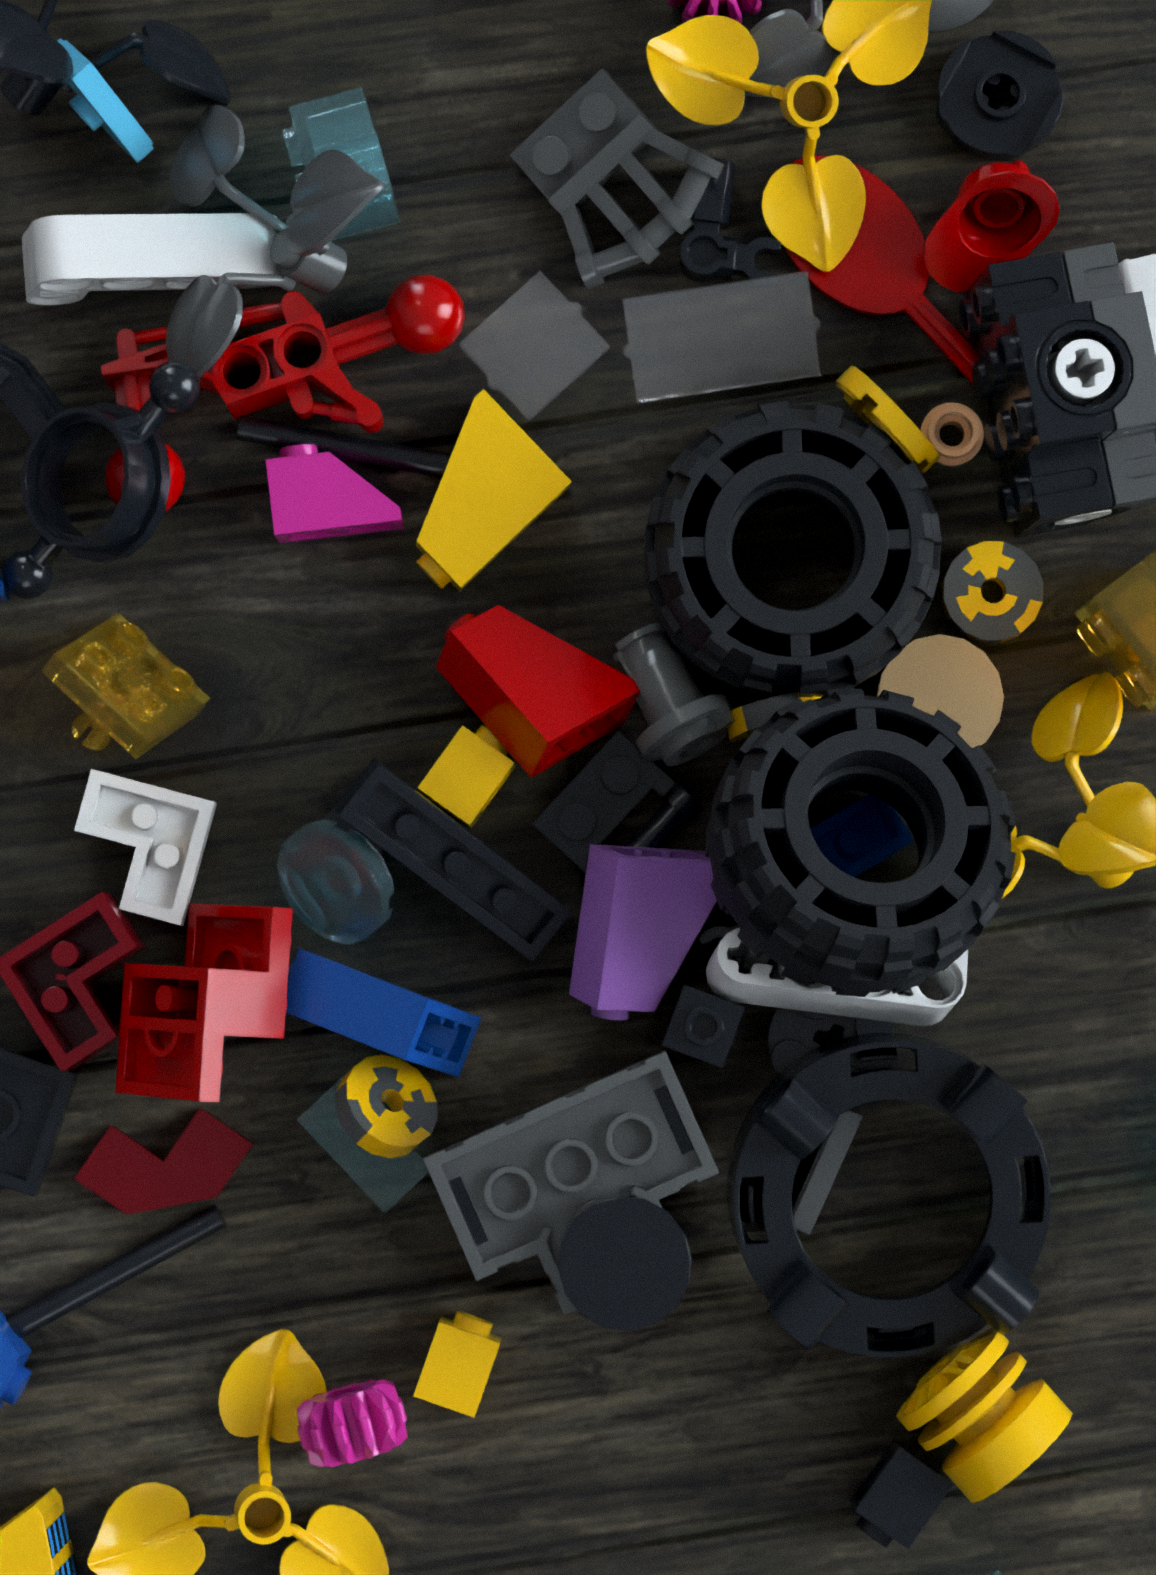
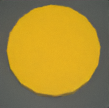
M851 366L836 380V388L845 395L843 397L855 413L865 423L869 425L873 423L889 435L893 443L902 450L901 452L910 462L914 461L920 472L925 473L940 458L936 449L911 419L881 388L857 367Z

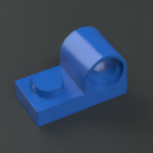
M871 794L866 795L810 829L817 846L824 856L841 871L853 877L860 875L914 842L896 810L887 802Z

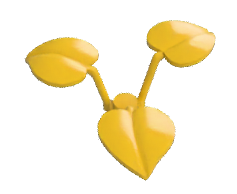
M833 0L825 12L821 30L827 38V43L841 54L832 62L824 77L820 75L799 76L788 82L785 87L749 79L758 65V48L747 28L729 17L705 15L693 18L662 35L652 38L647 43V62L657 88L676 111L693 122L703 125H721L732 122L740 115L743 109L745 91L779 99L780 108L786 120L796 127L805 128L806 136L802 153L804 165L787 164L781 166L770 176L762 192L761 210L765 225L773 237L780 241L781 245L804 258L820 271H831L848 253L861 227L866 204L864 181L859 170L850 159L841 155H831L815 162L816 143L820 137L819 127L827 124L834 117L838 108V93L834 85L838 82V76L847 63H849L854 76L869 85H892L910 75L919 64L925 51L932 0Z
M1108 672L1090 675L1067 687L1053 697L1036 718L1031 735L1032 746L1035 752L1047 762H1056L1065 758V767L1087 810L1086 813H1079L1076 816V821L1062 837L1059 848L1029 835L1017 838V828L1015 825L1011 832V852L1016 853L1011 881L1005 889L1002 899L1013 890L1023 873L1025 857L1022 851L1033 850L1053 858L1073 873L1089 876L1098 886L1105 889L1115 888L1123 884L1131 877L1134 871L1156 866V799L1143 784L1123 782L1112 785L1094 796L1079 767V755L1092 756L1105 750L1115 737L1121 723L1123 713L1122 692L1118 681Z
M278 1329L253 1341L235 1358L222 1379L219 1389L218 1407L224 1427L230 1434L237 1437L246 1438L259 1435L258 1483L251 1484L240 1492L235 1502L234 1514L230 1516L199 1514L189 1518L190 1511L187 1499L178 1489L158 1482H145L134 1485L120 1494L107 1510L87 1558L88 1567L97 1575H194L205 1559L204 1543L194 1529L199 1527L226 1528L228 1531L240 1528L242 1534L248 1540L261 1545L274 1543L283 1536L295 1537L297 1540L289 1544L281 1555L279 1563L280 1575H389L388 1562L382 1543L372 1525L363 1515L344 1505L326 1504L314 1511L307 1523L306 1529H303L297 1524L290 1523V1508L282 1492L272 1485L271 1437L283 1443L300 1441L297 1431V1425H299L297 1408L303 1401L311 1399L314 1395L327 1392L325 1381L319 1368L300 1345L292 1331Z

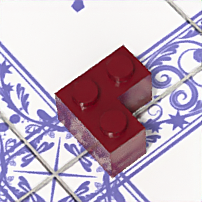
M99 893L0 957L1 978L61 1072L75 1070L119 1041L120 1025L92 982L146 948L124 912L119 909V904L113 895L109 893Z

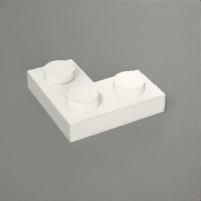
M91 769L74 831L136 847L119 909L184 926L217 803Z

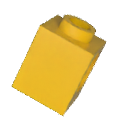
M462 725L417 788L422 794L472 828L516 766L515 762L506 757L508 751L488 728L481 725L474 734Z
M456 1311L454 1320L441 1316L413 1397L475 1418L501 1343V1337L490 1334L493 1323L461 1311Z

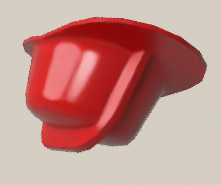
M1019 159L1012 163H990L975 169L962 182L956 200L937 220L926 238L923 257L928 273L940 286L955 292H966L989 264L1026 258L1057 224L1060 205L1056 192L1044 179L1030 174L1028 166Z

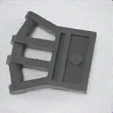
M603 68L510 154L512 159L548 199L547 201L561 214L575 252L578 271L588 289L604 284L605 276L642 262L649 265L661 254L658 247L677 231L682 235L694 224L691 217L711 177L718 179L724 167V164L659 132L614 78ZM647 144L689 165L673 198L636 156ZM622 167L659 210V213L642 229L604 187V184ZM591 198L622 234L626 242L596 253L580 206Z

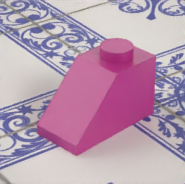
M301 444L287 446L279 450L280 458L265 459L274 536L279 544L405 529L403 514L397 504L330 452L318 453L317 445Z

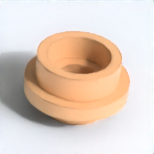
M951 402L936 406L926 415L920 431L930 441L940 456L936 463L949 467L963 465L974 458L980 450L984 438L983 425L978 415L971 408L960 403ZM946 425L956 426L962 433V442L957 446L944 444L940 439V429Z

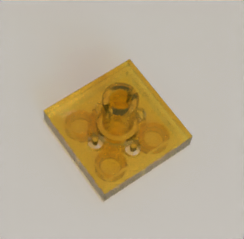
M119 612L54 653L42 669V672L83 710V713L71 725L74 737L79 739L88 727L94 728L82 745L89 749L100 751L105 749L112 737L135 759L196 717L211 699L195 684L188 672L175 666L148 640L147 635L142 629L128 622Z

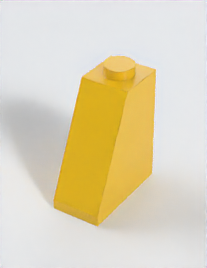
M484 389L473 399L416 541V547L423 553L416 563L441 589L451 582L460 592L557 500L572 483Z

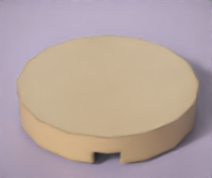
M942 634L918 638L907 644L902 652L884 668L880 675L876 692L877 697L883 690L913 697L914 702L912 706L933 716L937 710H940L961 725L958 734L971 748L978 745L981 746L987 742L1000 722L1004 701L999 672L986 653L963 638Z

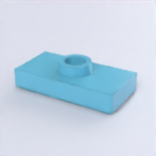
M60 38L58 42L67 50L73 64V74L67 83L77 95L69 101V104L93 131L102 126L107 134L138 163L154 149L152 140L93 64L67 40L63 41Z

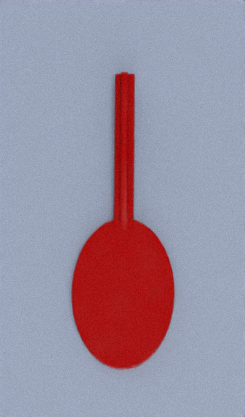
M815 155V162L827 156ZM803 158L795 160L791 164L804 165ZM854 164L864 181L866 204L858 235L845 257L834 269L824 272L783 246L785 252L800 273L816 289L848 309L873 316H889L904 311L973 384L972 364L979 361L977 352L923 295L929 273L923 257L925 240L917 221L905 203L887 184L868 170Z

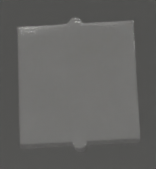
M541 271L533 276L459 343V347L488 377L489 389H499L528 422L610 349L608 343L581 315V305L577 302L570 303Z

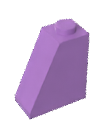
M590 844L569 995L591 1006V1014L593 1016L608 1020H628L630 1011L655 1012L717 902L711 887L713 880L710 858L705 857V851Z

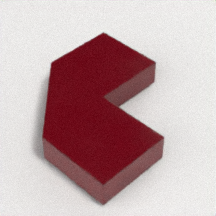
M199 1108L165 1160L115 1125H110L74 1179L126 1215L212 1199L221 1194L254 1143L204 1108Z

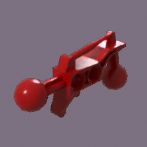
M416 275L409 277L396 286L388 298L386 308L326 329L320 312L318 313L301 293L291 291L286 293L281 301L243 308L239 328L284 319L287 324L230 343L217 362L200 378V388L220 395L234 419L240 418L241 415L246 416L290 400L295 414L300 419H310L314 414L329 416L331 420L357 424L367 433H376L384 424V417L377 403L352 388L341 371L339 364L397 344L408 351L418 354L439 353L451 345L462 331L465 320L464 302L456 288L444 279L433 275ZM167 326L138 332L122 329L118 332L116 341L119 359L101 365L103 378L112 391H115L116 404L136 408L140 411L151 397L149 382L154 370L161 364L169 362L166 343L139 352V344L166 339ZM310 344L321 349L319 359L310 367L297 368L289 364L291 354L302 345ZM252 365L261 369L260 377L253 386L241 390L230 386L231 376L238 368ZM318 390L334 400L333 404L316 402L311 392ZM164 443L168 451L171 476L166 512L171 509L182 494L185 470L180 456L170 445ZM120 446L108 460L105 472V486L109 498L116 506L120 501L125 476Z

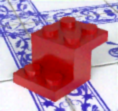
M189 903L185 967L124 963L115 1093L198 1102H219L223 1073L224 1036L284 1039L293 908Z

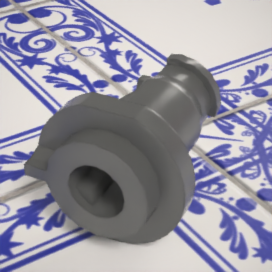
M659 622L642 627L617 642L615 646L619 652L615 653L613 658L616 663L622 664L627 676L634 679L640 690L636 701L649 726L636 741L642 757L646 761L663 759L666 766H675L693 760L715 747L727 735L726 727L735 721L730 712L733 710V707L726 695H703L681 655L670 646L663 633L666 630Z

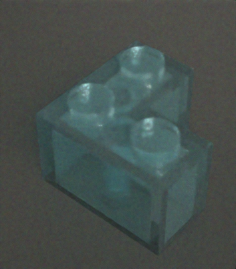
M363 88L351 89L289 107L294 127L284 129L282 132L292 167L304 164L306 168L322 152L338 150L351 156L361 167L378 178L385 186L331 241L400 222L393 189L377 133L373 127ZM301 173L294 175L296 181L301 175Z

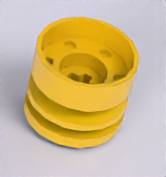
M994 1328L986 1330L968 1343L957 1346L934 1364L919 1380L916 1389L902 1404L896 1414L898 1420L908 1431L917 1429L929 1422L918 1438V1442L926 1451L935 1449L953 1438L957 1443L949 1452L941 1468L971 1503L986 1499L1019 1476L1059 1437L1069 1424L1073 1414L1042 1378L1025 1384L1015 1391L1011 1388L1023 1371L1027 1361L1018 1351L997 1361L1005 1352L1009 1341Z

